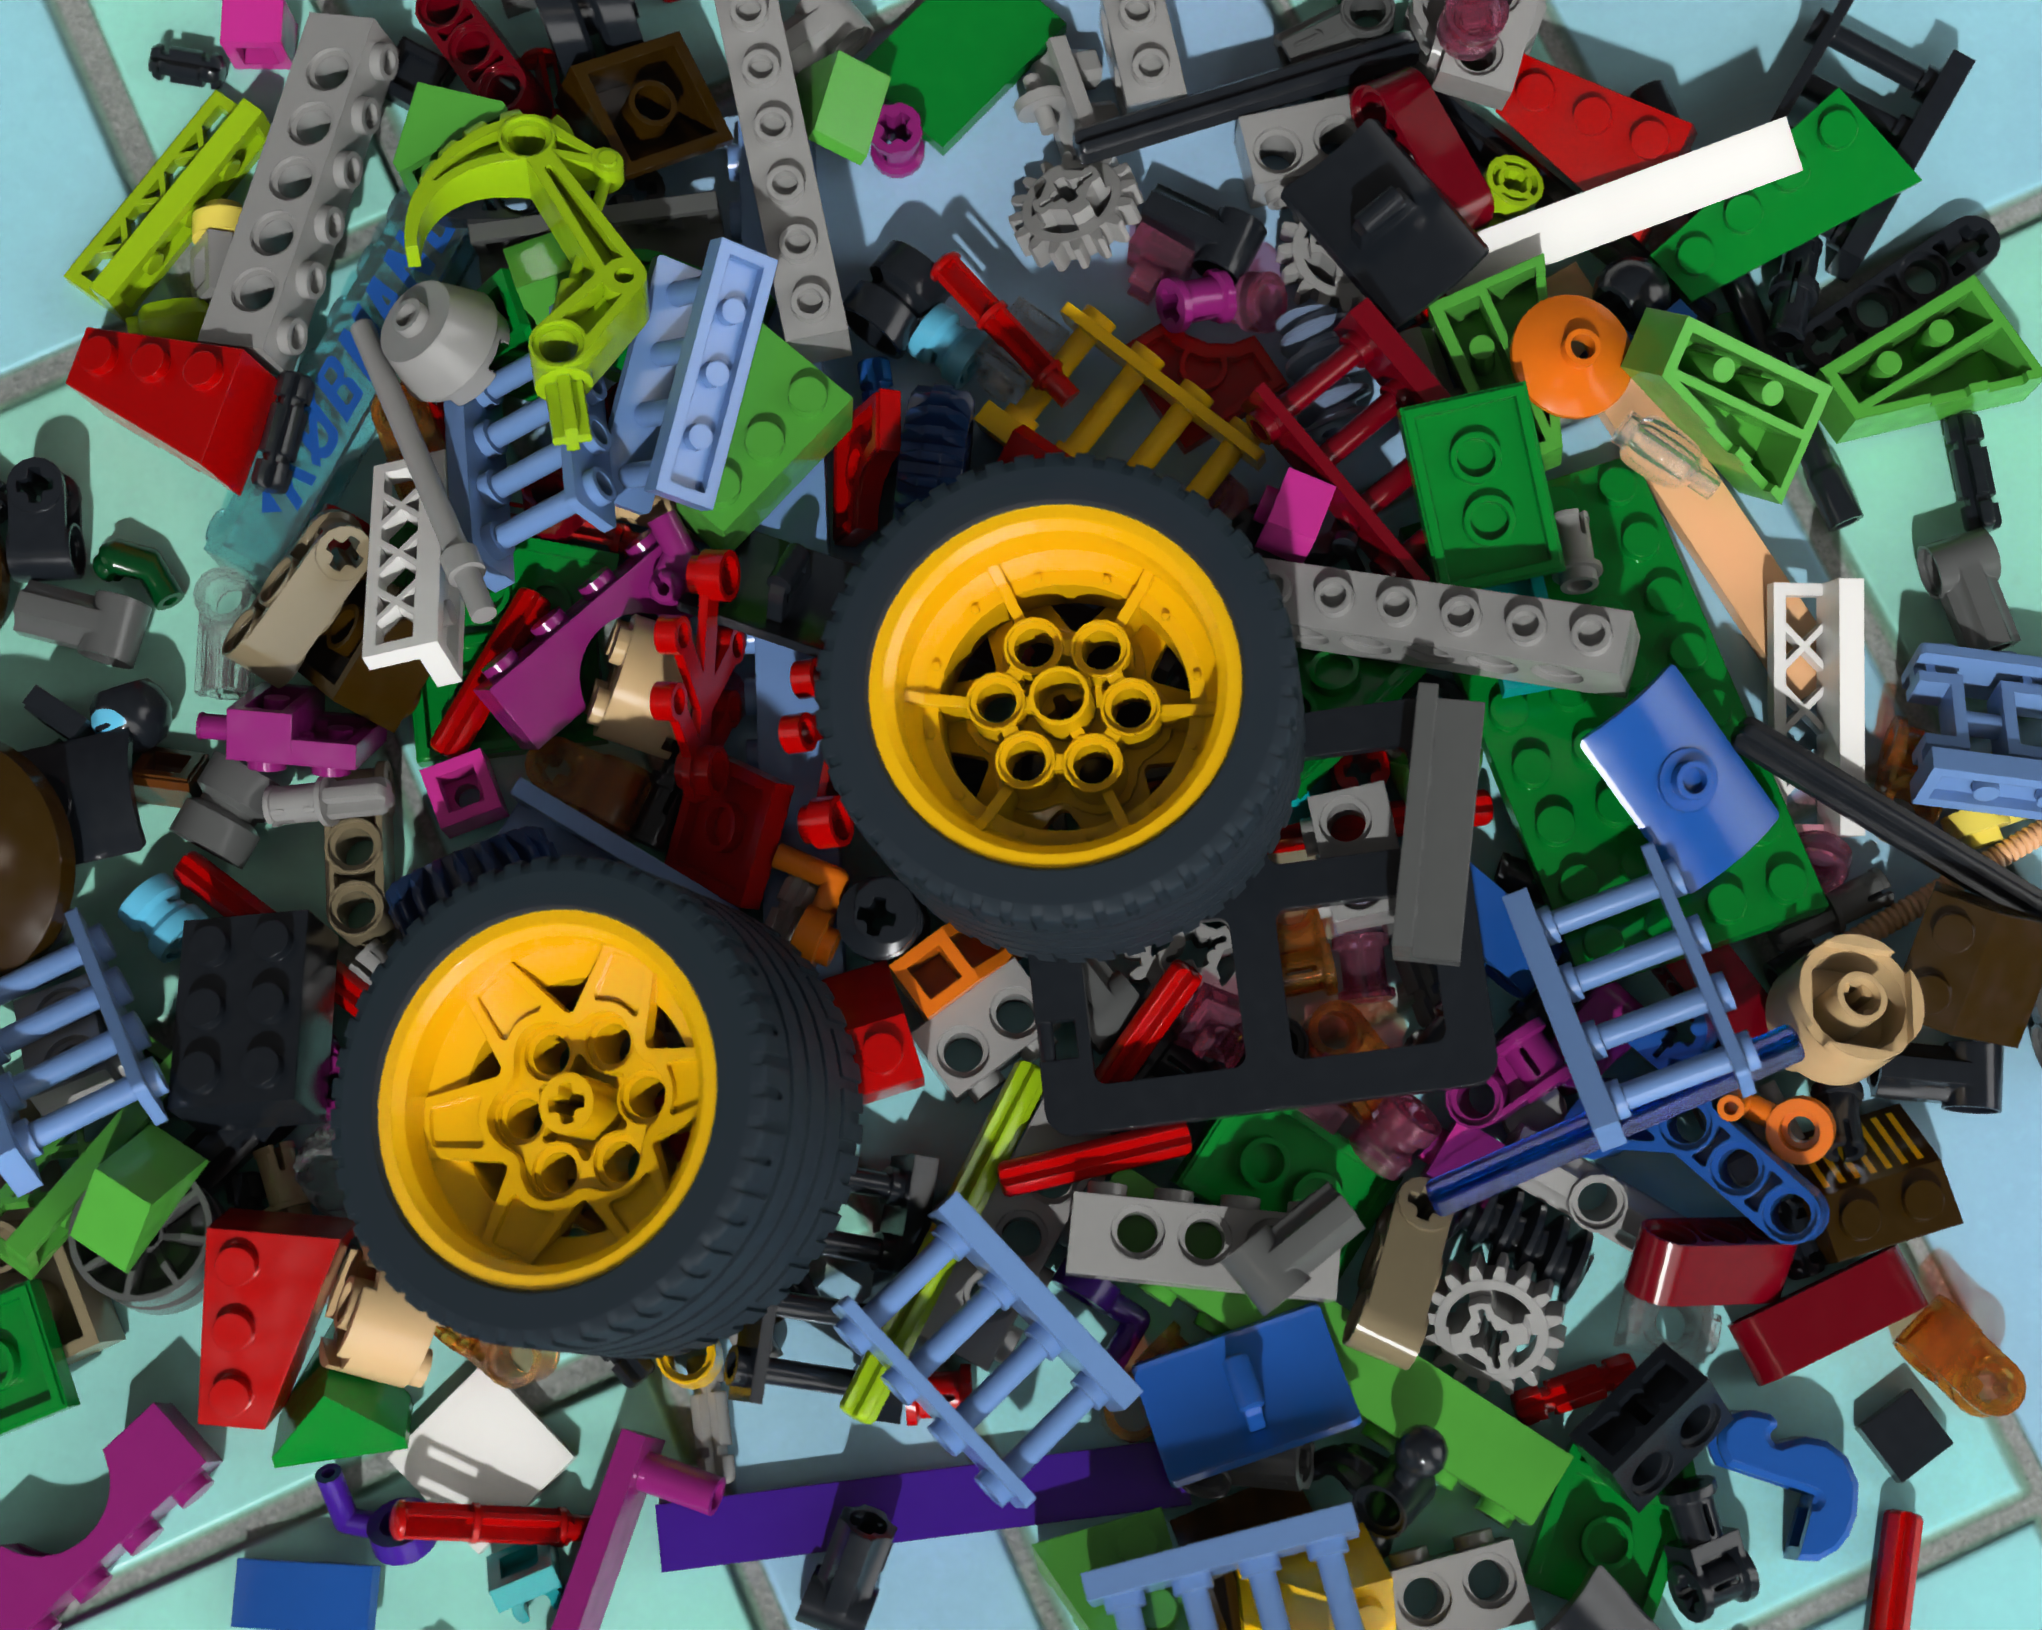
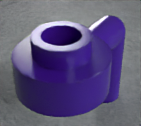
M1064 1257L1051 1282L1073 1298L1106 1314L1119 1323L1105 1350L1124 1369L1150 1325V1314L1145 1308L1120 1293L1121 1290L1109 1280L1065 1276L1066 1257Z
M326 1464L317 1470L315 1479L336 1530L344 1534L368 1538L375 1557L380 1562L391 1566L412 1564L427 1555L437 1543L435 1540L403 1539L402 1541H397L390 1533L389 1517L396 1501L400 1499L411 1502L426 1501L416 1497H402L385 1503L376 1511L356 1508L343 1471L338 1464Z

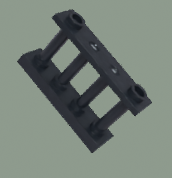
M1840 0L1833 13L1822 7L1803 41L1811 44L1813 48L1771 121L1787 117L1799 95L1819 105L1839 88L1813 73L1826 48L1830 47L1913 91L1911 98L1920 102L1918 109L1912 118L1901 114L1898 119L1840 88L1914 170L1976 60L1954 49L1941 69L1929 65L1926 70L1841 25L1854 0ZM1900 194L1879 203L1856 216V218L1854 217L1821 234V236L1829 239L1827 246L1836 250L1825 272L1846 283L1849 281L1864 260Z
M917 1154L891 1156L890 1166L886 1167L884 1172L857 1167L856 1175L851 1174L848 1184L852 1186L850 1193L878 1197L880 1203L884 1205L880 1231L874 1237L841 1231L829 1232L824 1240L827 1242V1245L821 1255L869 1263L870 1269L874 1271L871 1293L864 1303L856 1302L861 1309L915 1258L930 1226V1218L927 1215L932 1211L939 1158ZM790 1291V1294L777 1306L770 1305L767 1308L768 1313L754 1324H744L743 1330L738 1333L737 1345L730 1347L725 1361L724 1380L726 1385L730 1386L728 1399L762 1404L765 1384L844 1395L859 1364L854 1369H846L770 1357L776 1317L834 1326L840 1319L831 1308L840 1299ZM890 1392L876 1421L900 1424L903 1403L892 1392Z

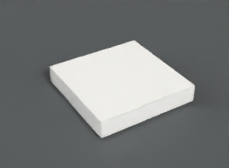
M483 1362L409 1436L408 1449L395 1450L387 1459L428 1502L471 1504L474 1502L480 1503V1505L529 1507L578 1456L488 1363ZM477 1542V1544L469 1545L477 1554H481L492 1543Z

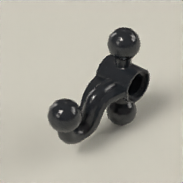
M1426 1424L1413 1425L1406 1428L1399 1435L1394 1454H1391L1388 1458L1356 1443L1334 1444L1315 1451V1472L1312 1482L1318 1481L1327 1475H1331L1340 1481L1353 1496L1352 1504L1357 1522L1364 1523L1384 1560L1390 1554L1394 1538L1403 1533L1434 1498L1436 1492L1434 1476L1444 1469L1449 1450L1445 1438L1437 1429Z

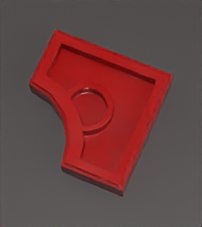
M1160 323L1125 344L1131 348L1136 341L1140 342L1165 363L1161 372L1178 385L1186 378L1204 390L1214 400L1209 409L1227 423L1234 416L1241 420L1246 417L1247 413L1242 409L1241 405L1261 383L1265 382L1277 398L1288 390V382L1255 335L1235 343H1207L1185 332L1170 333ZM1142 383L1139 387L1140 391L1161 420L1172 405ZM1191 421L1175 442L1183 454L1186 455L1213 438V436Z
M879 388L853 411L852 429L834 446L833 541H835V545L856 547L877 531L879 504L884 482L891 464L899 455L901 447V391Z

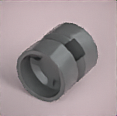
M214 751L197 780L203 793L200 797H192L185 800L169 830L221 860L243 869L260 840V836L255 829L256 824L267 823L262 810L263 792L268 786L280 785L263 774L248 769L247 765L236 760H226L225 754Z

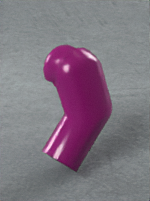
M673 509L648 522L662 550L661 557L649 581L648 590L655 602L666 606L677 605L682 595L686 592L690 593L686 583L687 563L692 555L700 554L677 509Z

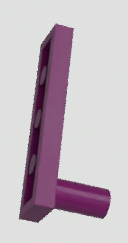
M622 1428L551 1630L600 1629L647 1494L712 1516L722 1501L726 1486L725 1477L663 1456L661 1452L665 1440L643 1432Z

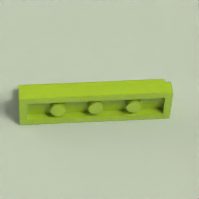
M215 90L64 274L65 279L126 323L125 317H130L134 314L192 242L193 212L198 208L204 207L205 203L209 200L227 199L259 160L271 126L264 112L245 98L239 104H236ZM222 113L228 116L208 140L207 131ZM198 144V150H193L194 147ZM187 166L170 187L169 178L178 167ZM160 190V196L154 197ZM150 212L132 233L131 224L140 213ZM122 238V243L116 244ZM111 259L93 282L88 279L102 260Z

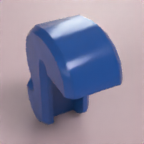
M1756 1410L1729 1411L1734 1419L1707 1445L1709 1455L1714 1464L1801 1494L1793 1515L1783 1558L1798 1561H1819L1838 1550L1850 1535L1857 1516L1859 1483L1848 1457L1829 1442L1811 1437L1792 1436L1772 1441L1771 1432L1777 1427V1420L1771 1414Z

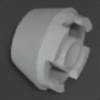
M427 280L409 288L394 303L384 321L380 343L383 354L413 398L422 402H432L437 405V402L450 400L457 406H462L479 396L496 377L497 374L490 370L489 366L497 353L499 342L509 345L510 330L507 320L496 310L494 302L488 295L452 284Z

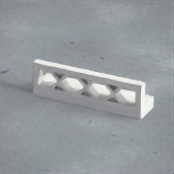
M446 449L430 452L449 497ZM401 459L376 465L373 468L362 659L369 670L420 659L437 687L463 681L465 603L459 589L449 584L441 566L440 556L443 551L417 489L415 488L402 501L392 497L393 485L413 480L405 460ZM408 521L418 526V530L399 549L389 544V540ZM405 569L416 574L415 579L397 597L387 592V587ZM403 617L413 623L412 637L384 643V636Z
M1837 578L1825 583L1773 582L1767 584L1768 726L1787 737V732L1802 719L1817 735V751L1815 754L1865 783L1864 578ZM1786 597L1816 598V625L1803 638L1786 622ZM1815 640H1816V653H1815V652L1813 651V649L1810 647V645H1811ZM1786 641L1793 647L1787 655ZM1800 655L1816 671V689L1803 702L1786 686V669ZM1816 703L1817 717L1810 711ZM1786 704L1793 710L1788 717H1786ZM1773 774L1787 806V796L1795 787ZM1817 801V824H1794L1800 837L1845 838L1865 836L1864 828Z

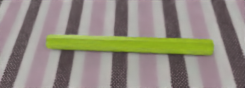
M1024 1060L1014 1063L946 1195L947 1197L958 1191L980 1216L999 1180L997 1174L998 1164L1001 1161L1010 1159L1043 1094L1039 1066ZM934 1222L929 1228L916 1256L934 1239L931 1233L937 1227ZM954 1258L881 1328L885 1335L907 1358L957 1263ZM869 1350L861 1360L840 1401V1409L849 1417L861 1423L871 1425L876 1421L891 1391L880 1378L887 1369Z

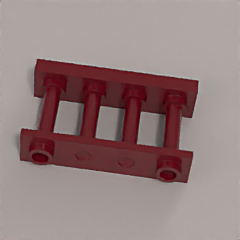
M1366 297L1350 310L1333 330L1340 338L1339 348L1278 398L1263 382L1253 390L1241 407L1247 413L1246 422L1252 433L1262 443L1266 445L1273 444L1293 469L1336 486L1328 510L1347 530L1354 532L1358 536V546L1371 560L1369 567L1373 574L1429 581V576L1418 564L1427 556L1422 527L1401 544L1377 516L1379 512L1412 485L1407 458L1405 457L1361 495L1358 494L1336 468L1338 463L1394 418L1399 408L1452 397L1372 301ZM1354 367H1365L1381 386V395L1323 444L1318 446L1294 417Z

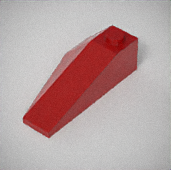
M884 960L823 979L822 982L828 985L835 997L833 1001L834 1006L841 1008L847 1022V1026L844 1029L853 1039L856 1054L852 1056L854 1063L859 1064L862 1082L857 1085L858 1093L863 1094V1105L925 1086L921 1064L887 961ZM665 1092L655 1098L657 1114L661 1111L665 1102ZM691 1129L680 1135H670L667 1145L673 1150L677 1163L681 1161L684 1155Z

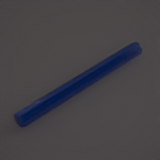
M1784 1024L1751 1039L1762 1065L1761 1069L1751 1072L1753 1082L1799 1063L1805 1058L1802 1042L1791 1025ZM1733 1072L1630 1109L1632 1116L1619 1122L1627 1138L1737 1090L1739 1087ZM1583 1112L1428 1180L1425 1184L1426 1192L1435 1212L1439 1216L1445 1217L1601 1148L1587 1114Z

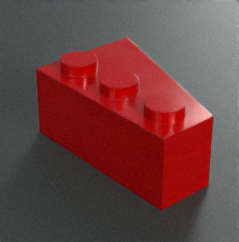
M1523 54L1512 94L1502 111L1495 110L1512 129L1582 192L1689 153L1698 134L1694 125L1688 121L1526 54ZM1654 226L1630 235L1645 247Z
M90 327L86 328L65 382L110 419L158 448L161 447L198 472L201 471L221 483L225 488L240 497L263 436L271 403L275 402L277 395H274L277 379L244 349Z
M229 1208L207 1227L198 1424L265 1430L285 1407L315 1335V1327L338 1278L337 1273L348 1245L354 1238L355 1232L353 1227L356 1226L354 1220L347 1217Z

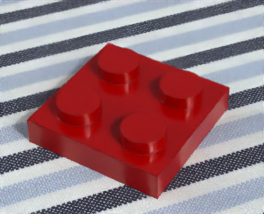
M728 755L729 778L722 796L719 798L710 797L705 803H691L683 795L664 863L739 908L759 910L767 882L770 878L772 861L778 847L784 822L788 816L789 805L795 786Z

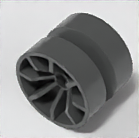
M195 1181L135 1265L126 1274L69 1236L86 1191L83 1193L72 1211L68 1229V1241L73 1262L86 1282L100 1293L122 1305L149 1315L179 1313L203 1301L206 1230L210 1224L226 1212L213 1195Z

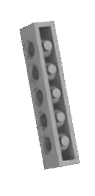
M714 0L768 256L778 260L773 284L785 341L811 363L852 356L849 329L779 1Z
M309 12L197 339L199 343L244 349L272 375L279 376L285 370L294 371L298 357L306 347L308 327L317 300L324 293L326 273L336 243L343 236L345 216L354 189L361 182L363 162L372 135L379 128L381 108L390 81L394 79L398 71L400 50L375 18Z
M1262 557L1269 568L1270 580H1275L1282 595L1283 605L1287 609L1292 625L1296 648L1628 698L1640 642V634L1633 611Z

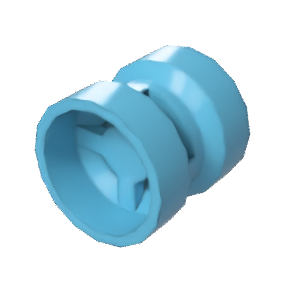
M942 302L931 309L920 322L909 341L907 353L923 365L935 362V366L940 369L941 377L952 386H955L956 389H960L972 379L984 363L992 348L993 339L977 327L968 329L964 325L960 326L958 313Z
M159 873L144 881L128 895L118 910V918L131 931L144 932V935L148 938V949L161 962L168 963L181 956L184 921L208 919L209 917L198 905L187 904L182 899L180 900L181 888L168 874Z

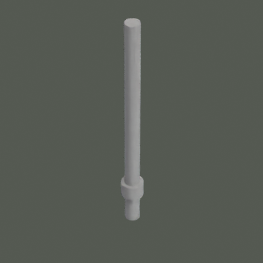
M360 319L352 324L350 332L443 552L440 556L441 566L449 584L459 589L471 620L476 624L489 622L496 616L497 610L483 580L486 567L476 545L466 540L397 375L382 352L380 336L374 322L370 319Z

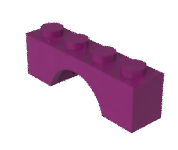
M650 528L636 537L625 548L630 557L612 572L606 566L583 582L578 588L583 597L566 612L559 606L539 619L530 629L535 638L517 653L512 647L504 650L482 669V673L487 679L473 691L521 749L539 750L586 709L580 685L581 662L590 640L604 625L623 615L633 616L634 614L655 621L662 614L685 615L688 619L693 617V615L679 611L677 605H660L650 596L648 590L649 581L662 554V550Z
M154 1402L103 1449L110 1477L109 1497L101 1519L85 1539L72 1548L58 1554L42 1552L23 1543L0 1545V1630H58L62 1623L56 1617L75 1599L80 1604H83L95 1596L112 1579L113 1575L107 1570L126 1551L131 1556H135L144 1550L164 1530L159 1521L177 1504L182 1509L187 1508L204 1495L214 1484V1480L209 1474L223 1460L172 1403Z

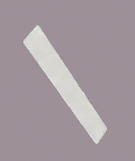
M1787 117L1779 118L1476 232L1487 244L1489 253L1472 271L1446 293L1447 296L1544 253L1545 266L1803 171Z

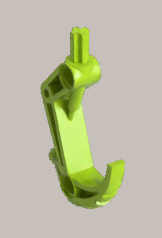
M513 109L501 113L499 121L490 124L480 121L463 131V138L461 140H451L438 152V159L432 160L423 171L419 184L409 201L404 228L405 252L408 267H422V249L428 233L442 217L464 204L491 198H524L533 201L572 264L569 278H565L560 282L551 313L533 329L529 336L528 347L533 384L537 395L547 402L554 446L566 444L567 451L580 450L581 442L592 441L586 395L649 320L650 307L647 272L641 261L602 213L607 195L618 191L624 183L625 174L622 156L612 148L602 147L595 149L576 138L569 124L559 115H556L551 120L541 115L523 114L520 109ZM595 190L593 200L589 197L586 191Z

